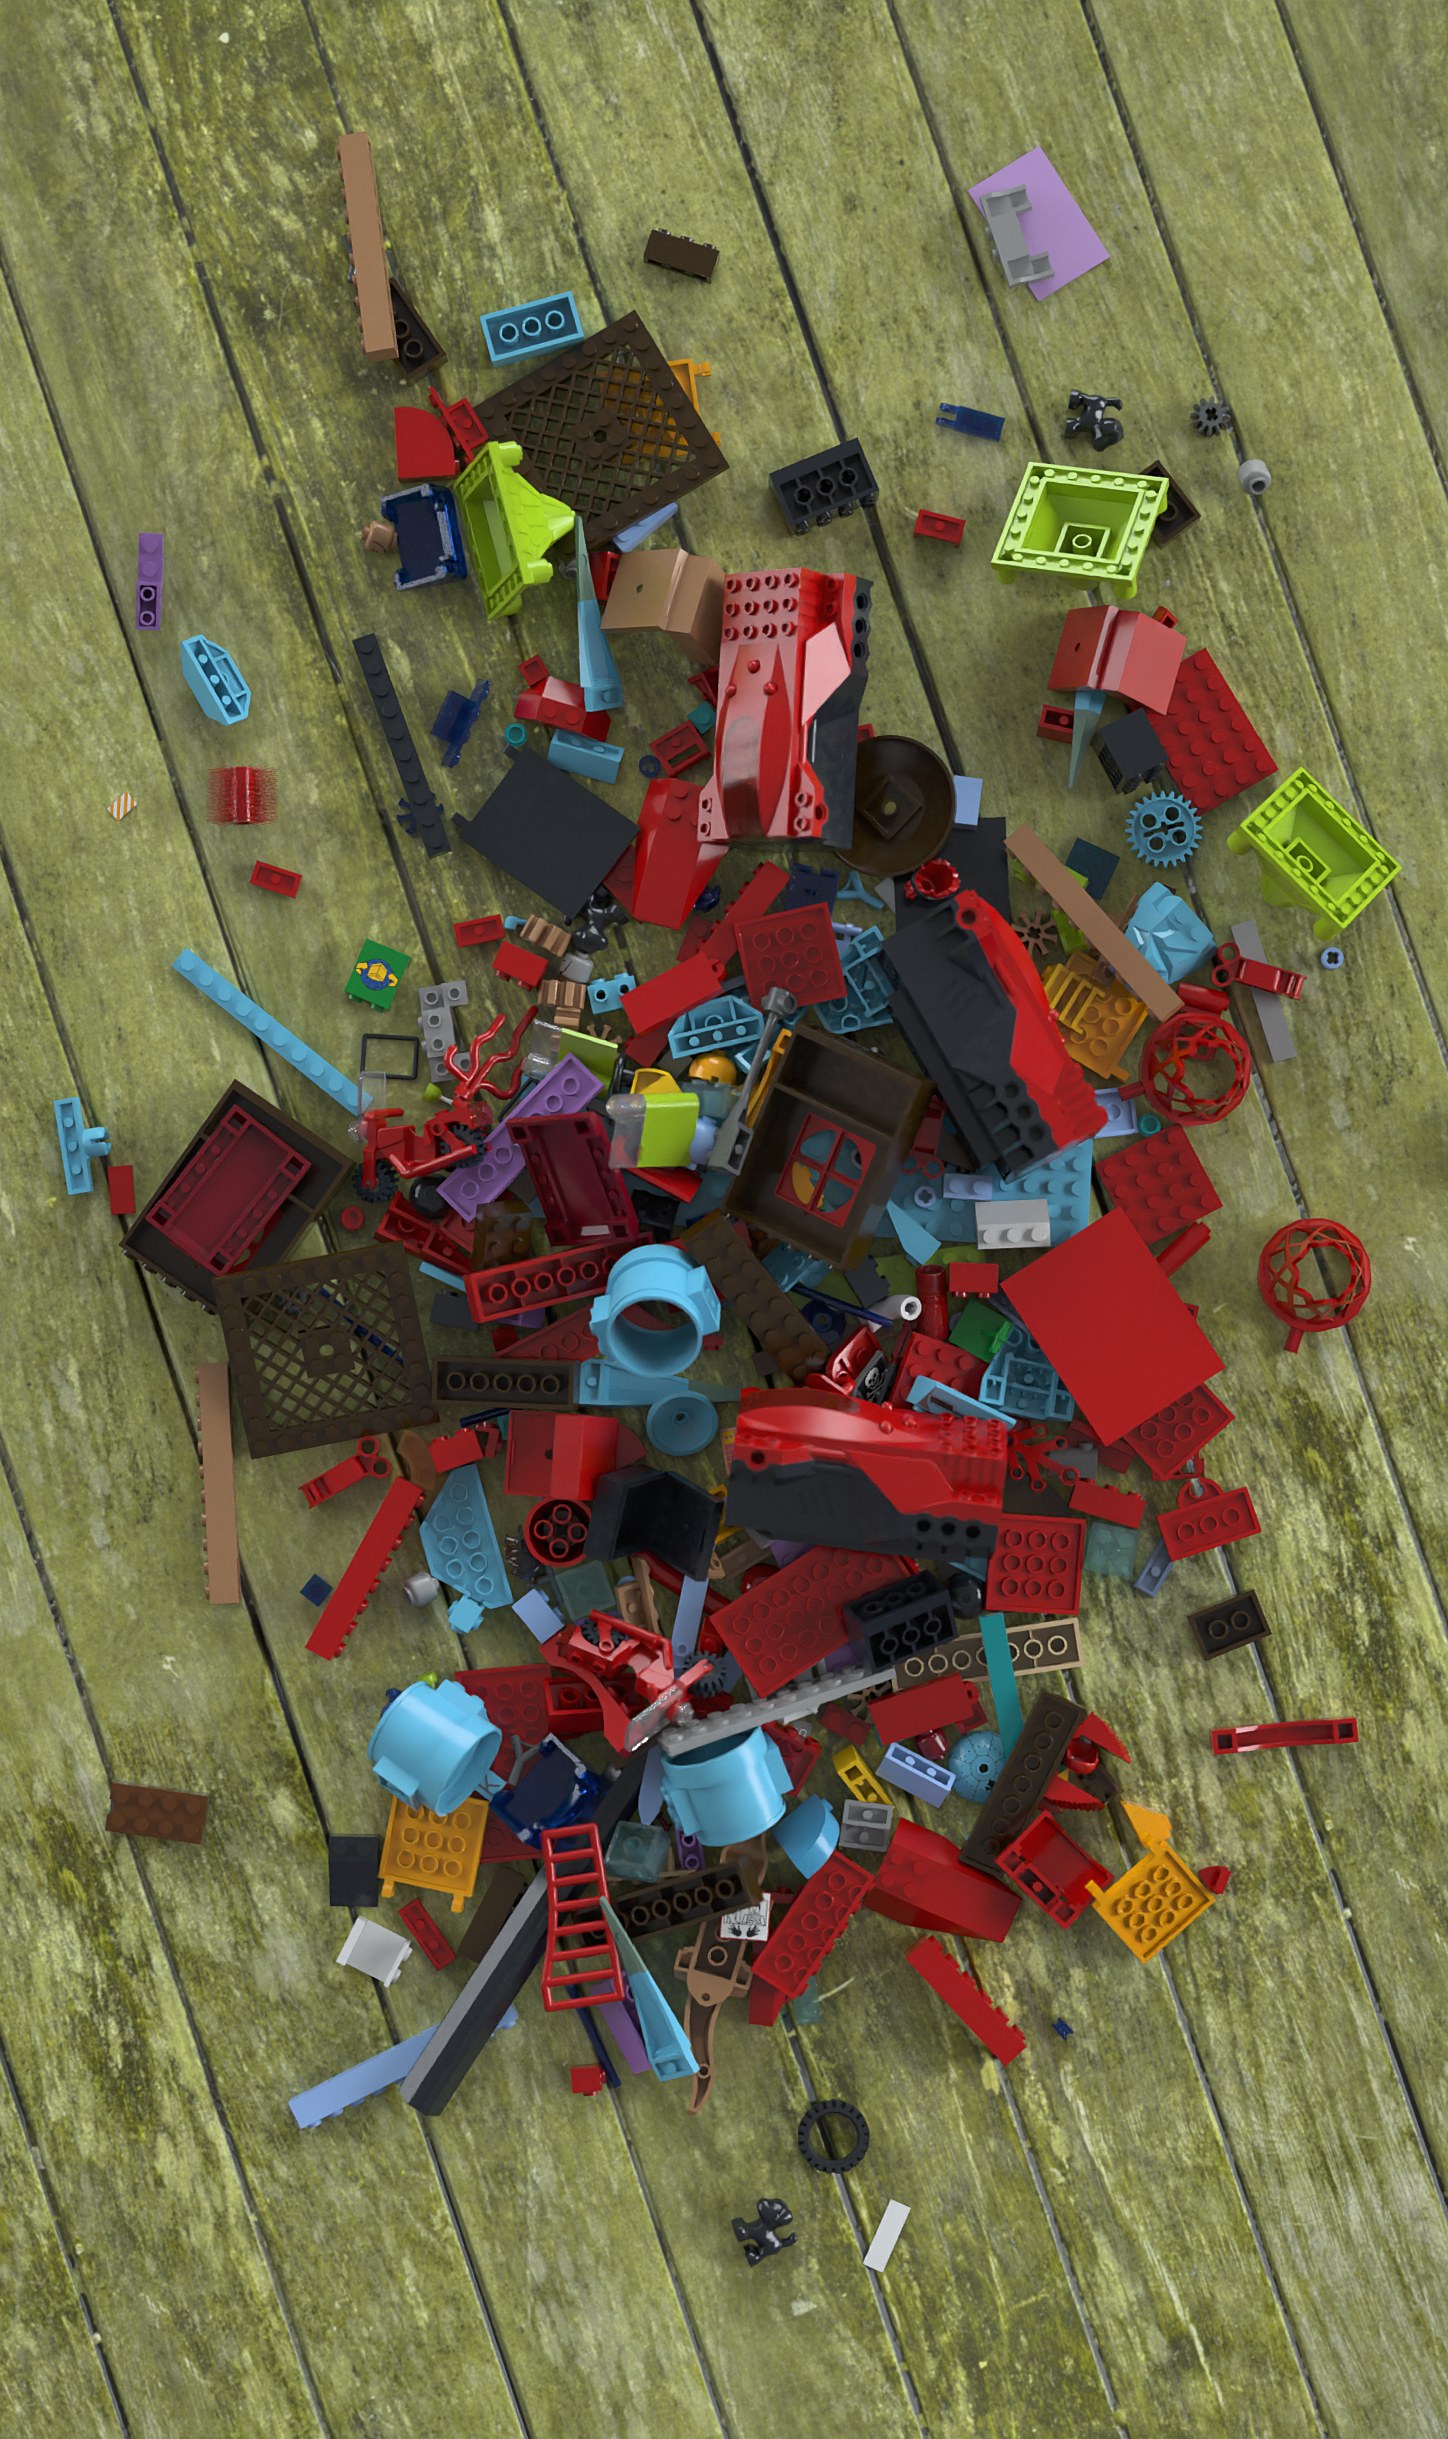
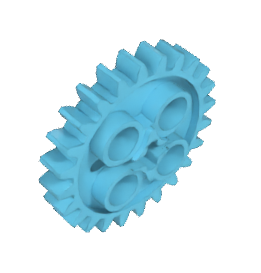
M1163 790L1157 798L1156 794L1152 792L1151 800L1143 796V805L1137 802L1134 804L1138 810L1137 812L1129 811L1133 819L1125 821L1126 824L1131 826V828L1124 831V833L1131 834L1126 843H1134L1130 851H1139L1137 859L1142 856L1146 857L1145 865L1152 860L1154 868L1157 867L1159 862H1162L1163 869L1167 868L1168 862L1173 867H1176L1177 859L1184 863V854L1192 857L1193 853L1190 848L1197 849L1199 847L1194 840L1202 839V836L1196 834L1197 831L1203 829L1202 826L1196 825L1201 820V817L1193 816L1197 808L1191 810L1188 808L1191 803L1190 800L1182 803L1183 795H1180L1178 799H1174V792L1172 791L1168 797H1165ZM1166 810H1175L1178 815L1175 821L1168 820L1165 816ZM1143 817H1152L1155 821L1154 827H1145L1142 821ZM1176 823H1184L1182 827L1168 830L1166 835L1163 832H1159L1149 837L1143 836L1144 833L1158 830L1161 824L1164 827H1169ZM1174 832H1181L1184 835L1185 840L1183 843L1178 844L1174 842L1172 838ZM1150 840H1160L1162 848L1157 851L1153 850L1149 844Z

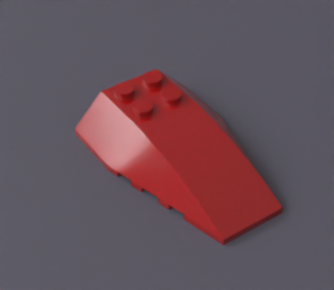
M675 778L651 779L637 822L641 830L636 836L633 919L679 931L693 909L696 900L704 891L712 874L717 870L720 861L728 852L730 846L712 845L697 841L699 800L704 786Z
M900 1817L891 1837L892 1841L875 1876V1885L871 1892L865 1895L862 1906L907 1926L1003 1943L1023 1899L993 1875L960 1861L958 1856L961 1849L945 1836Z

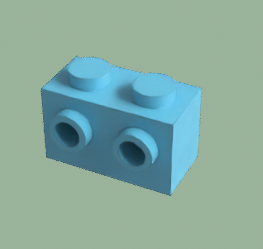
M628 973L615 975V980L605 982V978L591 981V986H587L593 1015L598 1016L624 1010V1006L619 998L624 995L621 993V989L628 988L629 991L635 989L634 976H628ZM601 993L606 995L602 1000L597 998Z
M463 1595L459 1602L455 1600L446 1613L450 1615L447 1620L451 1623L450 1628L461 1635L464 1632L468 1634L471 1629L476 1631L484 1619L480 1615L486 1606L467 1595Z

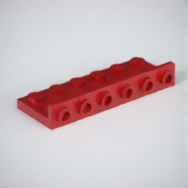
M715 1691V1696L713 1697L708 1693L707 1698H703V1694H699V1697L694 1696L689 1700V1703L699 1716L698 1720L707 1718V1715L712 1712L720 1711L722 1713L730 1710L731 1706L740 1704V1702L734 1700L735 1697L725 1691L719 1693ZM777 1720L760 1725L762 1732L766 1731L777 1745L794 1788L786 1793L797 1798L821 1754L822 1746L819 1745L820 1743L810 1736L804 1737L798 1734V1730L790 1725L783 1726L777 1723Z
M834 1849L821 1868L808 1879L750 1967V1971L795 2000L797 1996L801 1997L808 1988L806 1982L811 1975L815 1976L820 1970L822 1964L819 1962L824 1954L828 1956L835 1946L833 1941L837 1934L842 1935L848 1927L849 1923L846 1921L851 1913L855 1915L862 1905L860 1899L864 1893L868 1895L873 1889L875 1876Z

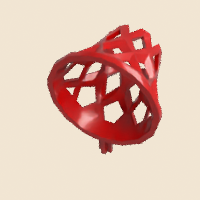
M1185 1012L1177 1014L1158 1025L1145 1041L1138 1063L1139 1081L1118 1088L1119 1097L1123 1102L1144 1095L1150 1106L1166 1119L1188 1127L1213 1124L1225 1118L1241 1103L1250 1085L1252 1065L1250 1051L1245 1040L1237 1030L1223 1019L1210 1013ZM1195 1023H1203V1024H1207V1025H1205V1026L1202 1027V1026L1197 1025V1024H1195ZM1188 1024L1199 1029L1192 1036L1177 1037L1179 1026ZM1214 1026L1220 1028L1227 1040L1220 1039L1209 1029ZM1206 1032L1210 1036H1212L1214 1040L1202 1038V1036ZM1177 1041L1190 1042L1187 1049L1178 1051ZM1170 1043V1055L1160 1063L1155 1053L1162 1044ZM1199 1045L1214 1048L1221 1047L1231 1056L1235 1064V1080L1227 1094L1217 1100L1194 1098L1193 1092L1181 1082L1185 1076L1183 1059L1191 1057L1196 1053ZM1236 1049L1239 1050L1240 1053H1241V1057H1242V1062H1241V1064H1240V1061H1239V1058H1238V1054H1237ZM1173 1062L1177 1071L1170 1077L1163 1068ZM1159 1072L1168 1083L1166 1093L1156 1089L1154 1078ZM1239 1083H1240V1087H1239L1237 1093L1234 1095V1093H1235V1091H1236V1089H1237V1087H1238V1085H1239ZM1175 1089L1183 1093L1185 1099L1173 1098ZM1172 1101L1184 1103L1192 1111L1183 1112L1172 1109ZM1196 1106H1206V1107H1204V1108L1198 1110ZM1215 1106H1220L1215 1113L1209 1115L1203 1113Z
M1324 1218L1299 1219L1279 1229L1263 1247L1260 1254L1257 1282L1262 1300L1278 1320L1290 1327L1283 1350L1297 1354L1304 1332H1322L1343 1326L1358 1315L1369 1295L1372 1283L1370 1259L1360 1239L1345 1226L1333 1220ZM1326 1229L1334 1231L1340 1240L1331 1239L1321 1234V1232ZM1300 1231L1309 1234L1302 1242L1290 1244L1291 1235L1295 1232ZM1315 1235H1318V1236L1324 1238V1240H1312V1239H1313V1237H1314ZM1285 1240L1284 1246L1277 1249L1280 1246V1244ZM1301 1246L1300 1251L1291 1257L1290 1247ZM1333 1246L1348 1258L1352 1270L1351 1282L1337 1299L1314 1300L1310 1293L1298 1286L1300 1276L1296 1264L1308 1254L1310 1247ZM1350 1248L1356 1250L1359 1256V1264L1353 1257ZM1284 1251V1264L1276 1272L1270 1265L1272 1256ZM1287 1268L1291 1274L1289 1284L1280 1277ZM1360 1278L1361 1289L1359 1294L1354 1296L1355 1287ZM1277 1282L1287 1290L1288 1302L1277 1300L1274 1290ZM1294 1294L1302 1297L1305 1304H1294ZM1350 1294L1349 1300L1344 1301L1346 1297ZM1345 1305L1344 1309L1333 1318L1326 1315L1337 1306ZM1323 1306H1330L1324 1313L1317 1309ZM1295 1308L1309 1309L1316 1316L1309 1319L1299 1317L1296 1314Z

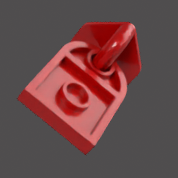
M861 1324L830 1357L826 1374L810 1373L802 1384L797 1387L794 1384L792 1388H801L805 1384L809 1389L824 1390L849 1396L855 1389V1380L878 1350L882 1351L887 1363H889V1360L869 1325Z

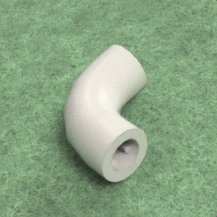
M891 1295L868 1306L858 1314V1318L861 1324H868L872 1333H874L894 1319L913 1320L917 1318L921 1312V1303L918 1298L910 1295Z

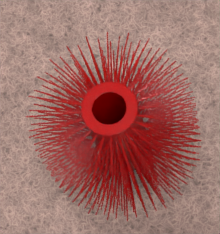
M242 764V766L210 772V776L213 777L208 778V780L220 781L208 782L212 785L208 789L220 791L207 793H210V795H220L206 796L211 797L208 799L214 801L207 803L221 805L206 806L219 808L206 811H219L218 813L207 812L211 814H225L206 816L220 818L206 821H218L225 824L230 822L234 826H249L265 821H276L267 818L278 816L264 814H276L277 812L271 811L268 813L263 811L275 810L274 807L276 806L272 805L277 802L260 803L262 801L259 799H264V801L277 800L272 797L276 793L264 792L265 790H277L274 787L264 788L278 786L273 785L276 783H272L276 781H270L277 779L263 777L278 776L264 774L278 771H265L255 767H245Z

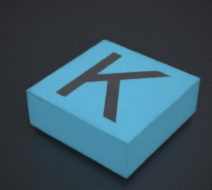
M489 1769L475 1790L493 1802L507 1782Z

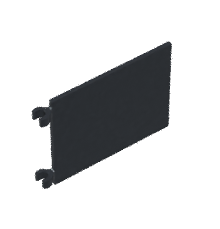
M507 743L502 751L507 757L515 761L514 765L472 821H468L458 812L454 814L451 820L464 830L459 837L462 841L571 920H574L640 832L641 827L528 746L520 753Z
M1006 817L978 818L976 831L952 828L948 840L931 860L935 861L941 858L950 863V867L956 868L955 872L959 873L958 878L961 881L959 883L960 890L957 895L966 890L970 892L974 889L977 896L995 908L1010 925L1007 852L1004 850L1007 848V845L1003 842L1007 839ZM913 872L894 877L896 932L923 918L951 898L932 904L921 902L915 897L913 899L906 898L904 886L910 880Z

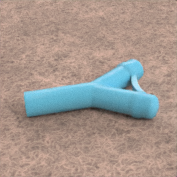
M851 870L848 873L849 880L846 886L841 891L836 892V898L838 900L861 899L880 911L885 903L866 892L859 874ZM850 882H852L855 890H846Z

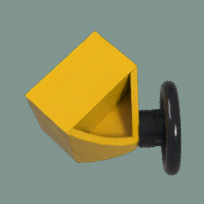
M625 1052L619 1054L612 1085L611 1096L613 1099L619 1097L622 1086L630 1087L629 1101L636 1111V1100L639 1094L682 1093L668 1072L650 1068L626 1069L627 1054Z

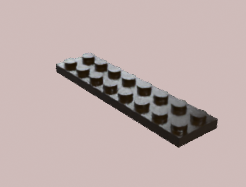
M1041 1688L958 1856L960 1861L1003 1879L1005 1872L993 1860L1028 1828L1086 1712V1707Z

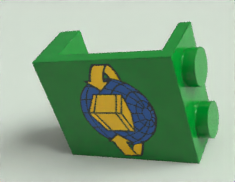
M366 938L344 992L349 994L348 999L361 1004L362 1000L371 1003L370 1008L381 1013H383L384 1009L390 1011L392 1008L390 1006L406 967L409 968L412 958Z

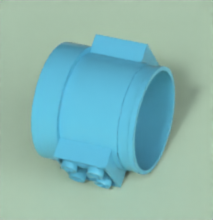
M646 1245L626 1253L613 1266L608 1277L606 1295L594 1299V1306L591 1309L592 1321L589 1322L592 1334L598 1337V1346L601 1354L606 1355L609 1363L616 1361L624 1369L639 1376L663 1378L675 1375L690 1366L700 1351L702 1335L719 1331L721 1305L705 1267L700 1266L692 1255L673 1246ZM658 1299L679 1306L693 1320L676 1329L655 1331L631 1323L623 1317L620 1311L628 1305L641 1300Z
M445 1679L437 1690L432 1689L425 1681H419L411 1685L385 1712L368 1744L367 1756L372 1762L377 1763L373 1768V1772L378 1783L416 1812L422 1805L438 1816H445L454 1811L478 1786L492 1765L500 1748L502 1732L489 1722L486 1714L487 1710L483 1706L484 1702L474 1694L469 1696L464 1692L465 1688L456 1681L451 1683Z
M760 1725L674 1756H670L664 1750L661 1753V1762L667 1775L660 1778L662 1787H659L663 1800L666 1801L669 1807L667 1809L669 1816L678 1830L682 1829L686 1836L695 1833L698 1841L707 1846H724L738 1843L767 1830L785 1812L786 1805L781 1794L794 1789L777 1745L766 1731L762 1732Z

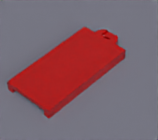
M703 951L620 996L619 998L638 1037L641 1038L724 993L720 983L726 977V968L718 959L708 960Z
M957 1671L869 1700L867 1703L881 1743L885 1746L973 1717L972 1705L978 1701L979 1691L972 1681H962L960 1672ZM968 1690L971 1691V1695L967 1694Z

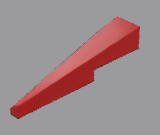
M397 1190L381 1219L373 1239L382 1243L403 1239L407 1254L460 1277L474 1273L471 1269V1259L466 1258L458 1250V1246L432 1221L429 1222L426 1218L417 1214L415 1209L403 1197V1193Z

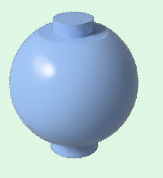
M705 1115L703 1118H697L695 1136L689 1149L691 1156L690 1166L685 1167L695 1170L698 1164H708L706 1162V1154L714 1149L716 1143L714 1132L718 1127L715 1126L717 1123L715 1120Z

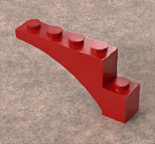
M632 1303L620 1311L628 1321L645 1329L655 1331L676 1329V1327L664 1323L645 1312L636 1303ZM702 1335L701 1346H704V1350H719V1345H724L723 1335Z

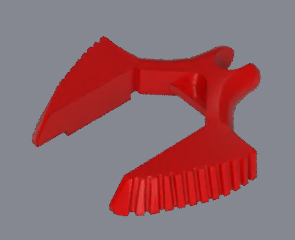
M1091 1712L1079 1724L1072 1740L1083 1737L1104 1751L1130 1764L1131 1757L1127 1755L1129 1752L1125 1750L1126 1746L1122 1745L1123 1742L1119 1740V1736H1116V1732H1113V1728H1110V1725L1106 1724L1105 1720L1103 1721L1101 1717ZM1058 1768L1042 1798L1047 1803L1054 1804L1055 1807L1069 1808V1810L1074 1809L1077 1811L1079 1809L1086 1812L1092 1810L1094 1812L1096 1809L1100 1811L1105 1808L1101 1801L1058 1776Z

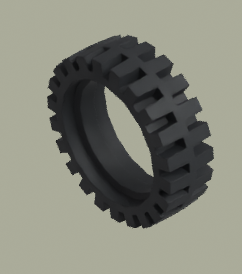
M824 2100L819 2104L813 2105L802 2117L798 2129V2144L803 2157L812 2167L827 2174H841L844 2171H850L851 2168L856 2167L863 2160L869 2146V2128L862 2113L852 2104L843 2100ZM829 2113H838L848 2117L857 2130V2143L853 2151L846 2157L838 2160H829L818 2155L810 2142V2131L815 2121Z

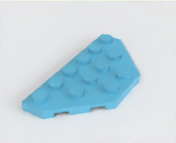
M477 1464L453 1469L419 1528L431 1575L490 1609L514 1603Z

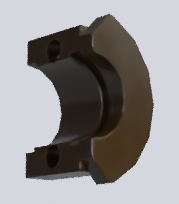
M1098 1761L1091 1776H1087V1774H1080L1078 1776L1090 1793L1103 1804L1108 1802L1118 1792L1120 1794L1124 1792L1100 1761ZM1105 1793H1109L1108 1798L1104 1797Z

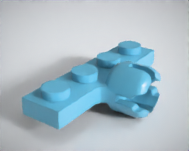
M79 1097L53 1101L68 1195L93 1192L90 1159L107 1155L110 1152L111 1143L105 1144V1142L99 1143L98 1141L109 1139V1133L104 1127L85 1129Z

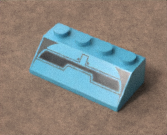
M919 1374L906 1400L914 1404L912 1409L919 1412L929 1411L935 1414L947 1412L956 1417L970 1415L984 1421L998 1419L1006 1423L1007 1431L1017 1421Z

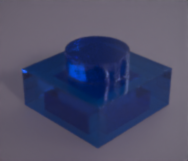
M314 1573L300 1593L319 1607L334 1588Z

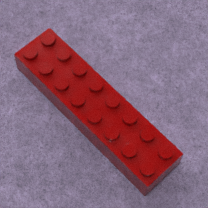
M639 1231L635 1241L587 1244L462 1275L473 1322L483 1323L606 1292L608 1277L616 1262L626 1253L636 1248L654 1244L652 1231Z
M401 1475L396 1477L304 1648L328 1661L333 1660L335 1657L338 1659L342 1655L347 1645L343 1643L346 1636H352L358 1625L355 1619L358 1615L364 1614L370 1603L366 1600L369 1593L373 1594L376 1592L381 1582L378 1579L380 1573L386 1572L393 1560L389 1556L392 1551H398L404 1540L401 1537L403 1530L410 1529L415 1520V1516L412 1515L415 1508H421L427 1497L423 1494L426 1490L425 1488Z

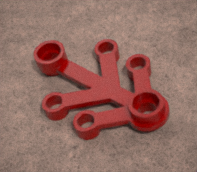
M1043 1423L1036 1424L1033 1428L1016 1432L1011 1428L1007 1431V1436L1012 1438L1011 1444H1007V1458L1011 1468V1478L1020 1480L1025 1476V1469L1018 1462L1017 1451L1025 1456L1032 1480L1031 1488L1035 1492H1041L1046 1487V1481L1041 1477L1037 1463L1060 1475V1480L1063 1484L1067 1486L1075 1485L1080 1480V1471L1076 1467H1065L1042 1454L1055 1449L1064 1450L1067 1448L1069 1440L1065 1435H1059L1054 1440L1030 1447L1020 1442L1032 1437H1045L1048 1433V1428ZM1038 1426L1044 1429L1043 1435L1037 1434L1036 1428ZM1059 1438L1065 1440L1064 1447L1058 1446L1057 1440ZM1015 1468L1021 1470L1022 1474L1020 1477L1014 1475L1013 1471ZM1068 1471H1073L1075 1473V1478L1073 1480L1067 1477ZM1036 1480L1042 1482L1043 1486L1041 1489L1035 1487L1034 1483Z

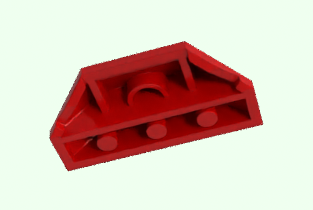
M550 676L520 693L513 716L521 720L552 729H559L603 743L606 741L611 724V719L605 709L586 711L584 687Z

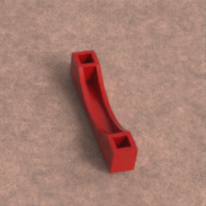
M558 1630L538 1647L539 1651L559 1673L581 1678L593 1688L603 1709L604 1736L614 1749L626 1759L648 1741L642 1734L645 1732V1729L637 1720L634 1722L631 1720L629 1715L632 1712L623 1702L621 1704L618 1703L615 1699L618 1697V1694L610 1685L607 1687L602 1681L605 1677L603 1675L566 1661L567 1649L564 1647L568 1636L571 1634L565 1635L561 1630Z
M1354 1716L1209 1728L1210 1749L1214 1755L1288 1746L1359 1742L1357 1719Z

